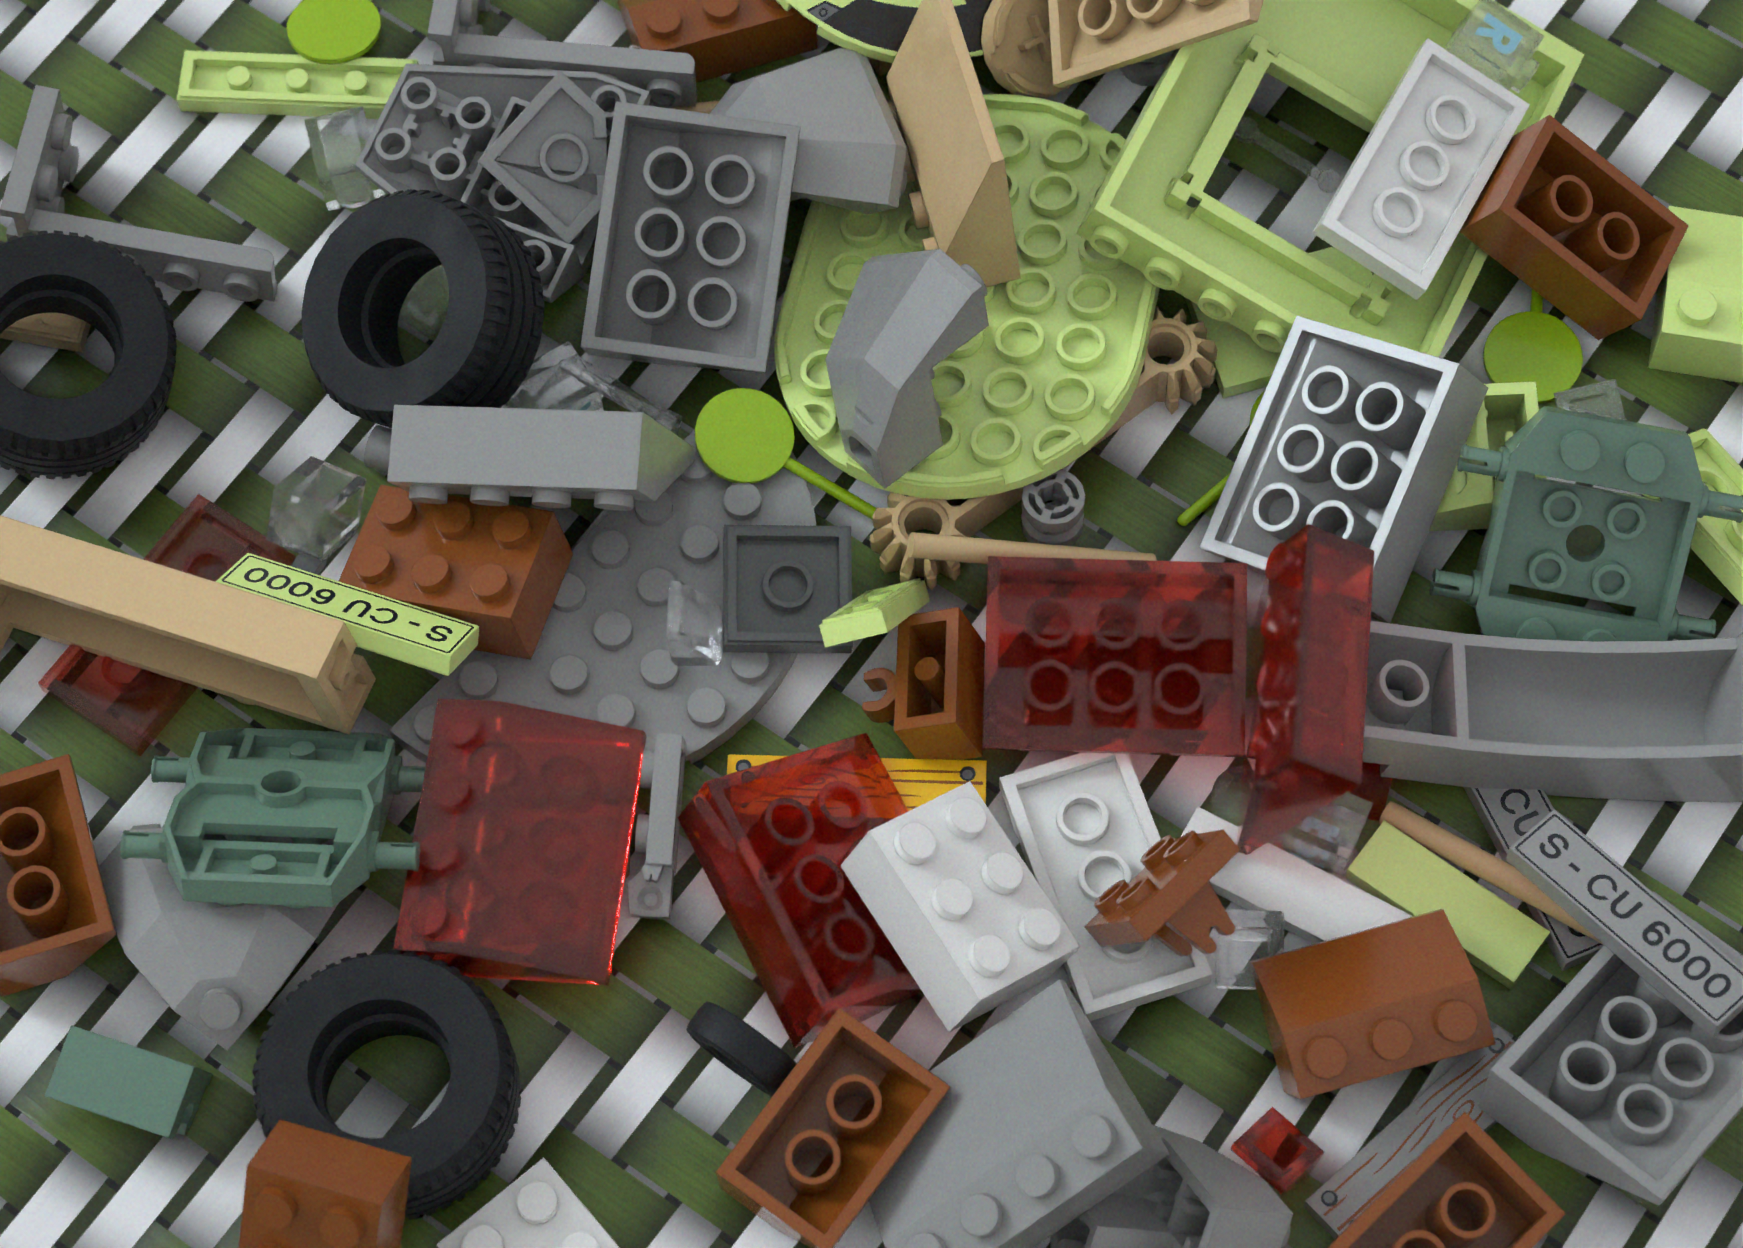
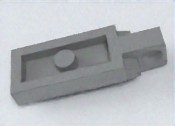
M656 732L655 750L644 749L641 788L651 789L649 815L638 814L636 824L635 853L646 854V859L642 870L627 882L629 914L632 917L671 919L687 747L683 734Z

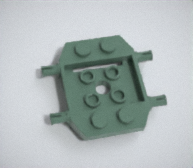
M1544 406L1510 437L1504 446L1500 447V451L1467 446V444L1462 445L1460 450L1462 457L1458 458L1457 470L1493 476L1496 480L1490 523L1479 553L1476 570L1472 569L1471 576L1435 568L1432 574L1434 581L1430 582L1429 593L1432 596L1438 595L1465 600L1467 604L1472 605L1481 635L1569 641L1714 639L1711 635L1715 634L1716 621L1714 619L1708 620L1678 614L1675 607L1697 517L1702 518L1705 515L1741 523L1743 512L1740 509L1743 510V495L1738 496L1709 490L1708 486L1702 482L1691 438L1685 431ZM1535 474L1660 497V500L1535 477ZM1581 525L1594 526L1601 533V542L1598 548L1586 556H1576L1571 554L1566 548V540L1569 533ZM1512 584L1634 608L1632 616L1509 594L1508 590L1509 585Z
M230 728L203 731L199 733L190 757L154 755L151 765L153 783H186L185 788L174 797L163 825L162 833L123 831L120 843L122 859H161L162 863H168V870L184 901L217 902L226 906L265 904L285 905L289 908H306L309 906L334 907L368 880L371 871L377 872L379 868L418 871L420 864L419 842H380L393 796L400 795L401 792L439 794L442 780L441 767L403 766L402 756L395 755L394 739L379 733L350 732V734L337 731ZM205 834H224L228 841L203 840ZM262 836L291 837L294 843L255 841L259 840ZM328 839H334V845H323V843L328 841Z

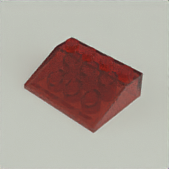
M1307 524L1286 541L1277 544L1271 551L1266 563V575L1253 625L1237 846L1241 849L1239 852L1246 855L1361 784L1375 551L1311 524Z
M988 556L983 750L1244 757L1248 563Z
M438 698L412 843L419 842L420 864L418 871L407 870L393 950H400L401 954L410 951L416 952L418 956L422 954L431 956L434 961L439 959L447 962L448 967L454 966L461 971L463 976L467 975L468 977L609 985L640 784L642 756L647 738L646 733L643 730L502 701Z
M867 732L705 781L678 817L794 1048L814 1041L839 1007L859 1022H862L922 992L840 866L868 831L908 812Z

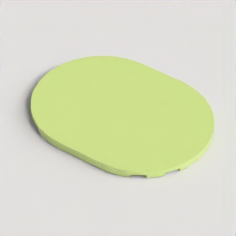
M1014 94L983 95L1005 161L1021 278L986 287L987 295L984 298L989 326L932 368L935 374L934 379L931 380L934 398L939 404L942 413L938 419L943 445L886 489L844 450L825 359L863 264L873 256L924 251L922 239L930 238L928 227L916 229L908 193L916 192L914 182L906 184L905 191L899 199L898 208L868 215L812 200L805 218L775 331L774 357L780 389L793 422L813 448L835 467L855 479L876 488L902 495L946 500L977 498L1018 489L1061 470L1085 454L1117 422L1130 402L1140 379L1160 288L1150 283L1143 272L1119 258L1113 259L1100 254L1091 246L1088 240L1076 234L1126 141L1119 133H1110L1102 126L1090 121L1089 115L1079 109L1038 97Z

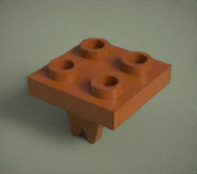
M1223 829L1200 834L1192 830L1182 837L1175 839L1171 835L1165 836L1141 857L1140 862L1145 868L1129 884L1124 879L1120 880L1097 899L1094 907L1099 913L1084 928L1101 947L1147 942L1154 936L1179 956H1189L1192 953L1191 945L1203 954L1214 953L1217 946L1210 937V928L1214 927L1220 935L1226 936L1232 935L1235 932V926L1209 880L1241 849Z

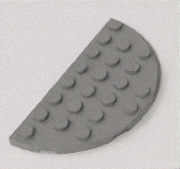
M694 429L684 441L695 448V461L656 501L634 500L633 510H612L572 549L573 556L532 659L473 650L449 676L444 675L389 730L392 739L432 767L440 766L441 772L457 779L459 776L475 782L499 787L501 793L535 798H581L611 794L641 786L644 749L655 750L656 732L683 734L687 744L685 762L689 761L690 764H693L731 739L755 717L776 692L797 657V653L723 652L724 525L816 526L815 510L806 480L784 467L773 477L758 483H733L724 480L709 470L701 460L695 445ZM792 452L790 457L796 460V457Z

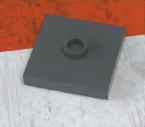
M724 525L723 652L852 653L853 641L825 647L819 627L822 620L852 601L851 526Z

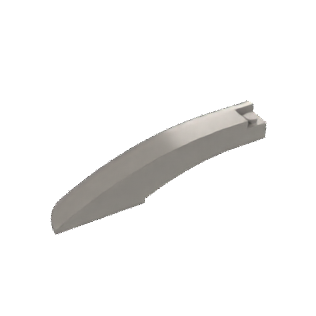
M1339 616L1329 632L1320 661L1316 689V710L1325 712L1326 757L1380 764L1381 777L1469 788L1544 790L1546 795L1599 799L1743 802V631L1736 638L1674 641H1569L1464 634Z

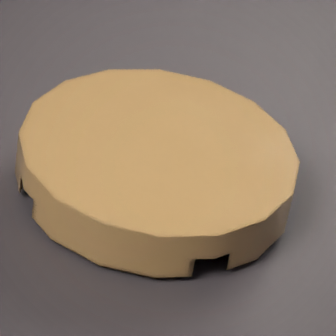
M992 0L984 16L981 43L985 63L997 83L1011 94L1038 98L1055 96V94H1058L1063 89L1070 88L1072 85L1063 88L1053 86L1048 0Z

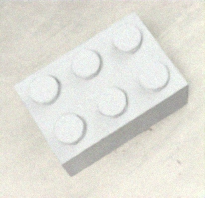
M970 781L868 831L840 865L948 1032L959 1028L1049 979L1080 947Z

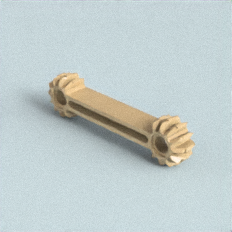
M1156 306L1138 385L1117 422L1093 447L1156 401L1165 402L1166 408L1172 415L1178 409L1179 398L1196 405L1197 401L1201 399L1202 388H1210V385L1214 382L1216 372L1213 363L1216 361L1217 347L1215 341L1206 340L1207 328L1204 321L1186 325L1187 315L1183 308L1172 319L1164 318V314ZM1168 356L1177 362L1165 365L1155 362L1153 358ZM1024 487L995 495L950 500L906 497L899 493L890 492L887 496L888 508H876L873 514V527L877 530L873 531L870 535L871 550L875 554H881L879 558L880 568L884 574L900 570V582L913 580L916 576L924 577L926 586L932 591L937 585V574L939 573L956 581L960 575V563L909 558L907 543L910 533L927 529L938 535L971 537L1021 501Z

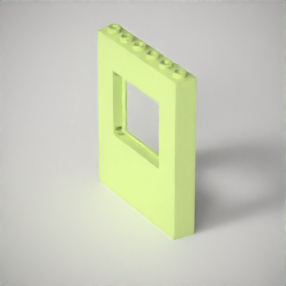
M1263 0L1258 22L1174 50L1076 234L1088 240L1091 246L1100 254L1113 259L1119 258L1143 272L1146 279L1153 285L1161 289L1173 290L1196 303L1206 316L1217 321H1227L1251 335L1252 340L1267 351L1282 352L1296 316H1301L1439 357L1488 256L1486 252L1463 234L1458 233L1427 291L1418 300H1415L1375 273L1366 288L1204 193L1203 190L1265 72L1370 133L1417 50L1428 38L1530 104L1513 134L1514 136L1548 115H1551L1553 118L1555 117L1585 54L1494 0ZM1487 13L1523 36L1512 53L1504 54L1499 52L1493 45V37L1474 35L1478 27L1495 29L1483 21ZM1504 35L1501 43L1507 45L1511 39ZM1190 196L1200 201L1196 207H1190L1186 204ZM1360 296L1370 301L1364 307L1355 303Z

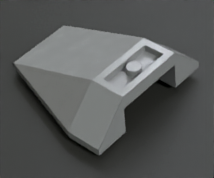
M406 64L355 164L357 171L386 194H392L400 190L406 191L407 189L435 191L462 201L503 221L505 225L515 231V234L520 236L524 245L530 250L531 257L534 258L536 263V270L541 277L543 300L552 303L585 276L593 260L600 211L570 244L564 242L481 166L477 160L559 71L563 72L606 112L607 157L615 101L649 106L651 99L650 91L596 72Z

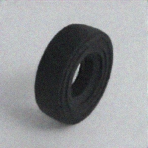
M708 1001L698 1009L686 1029L693 1040L714 1058L770 1096L775 1094L797 1064L782 1049L752 1026L719 1005Z

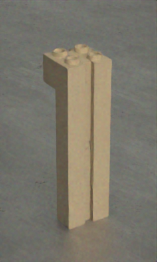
M0 515V652L13 628L350 734L376 678L365 658L353 653L357 644L344 621Z

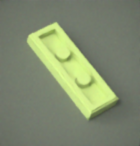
M917 578L864 592L822 620L819 627L824 646H834L888 633L930 602L925 580Z
M1385 820L1346 871V879L1367 893L1412 916L1443 909L1470 963L1510 990L1544 945L1550 934L1549 930Z

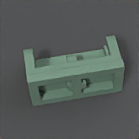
M71 1025L45 1096L174 1140L176 1133L184 1136L188 1133L205 1088L209 1086L213 1074L195 1066Z

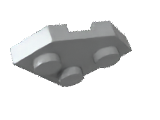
M559 71L477 162L564 242L570 244L600 211L607 164L606 112L563 72Z

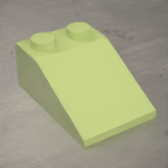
M1668 206V209L1688 224L1689 227L1657 289L1648 368L1743 383V217Z

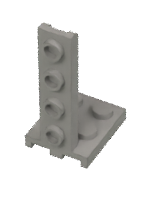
M433 0L427 33L429 41L437 42L436 51H434L433 65L596 72L650 91V104L663 108H673L676 106L696 107L695 61L687 53L483 35L482 25L477 24L479 12L488 11L491 0Z
M35 85L0 207L1 216L12 217L11 224L8 225L6 232L7 238L14 235L21 237L22 233L29 232L37 235L38 231L45 230L48 233H54V230L63 231L65 235H69V232L78 233V236L82 237L87 235L93 237L95 242L101 240L108 243V246L111 248L115 246L122 251L123 256L128 255L134 259L136 265L140 264L146 271V276L150 275L154 281L164 282L174 289L192 291L200 288L225 293L235 300L245 302L256 299L275 301L277 282L275 278L274 256L266 249L64 214L65 202L64 198L60 197L64 181L73 182L79 159L78 147L71 146L70 143L72 116L64 113L60 89Z

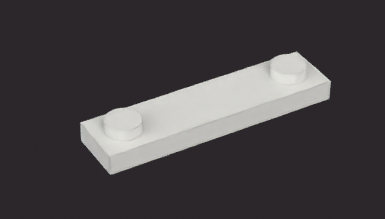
M1200 807L1196 808L1181 835L1182 837L1192 830L1200 834L1223 829L1241 850L1209 880L1215 893L1313 944L1413 917Z

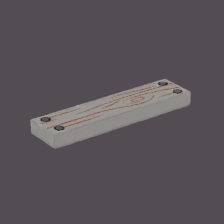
M1498 1024L1492 1029L1496 1045L1467 1052L1305 1201L1303 1206L1305 1210L1334 1239L1461 1114L1466 1112L1485 1132L1497 1122L1478 1106L1490 1069L1515 1043Z

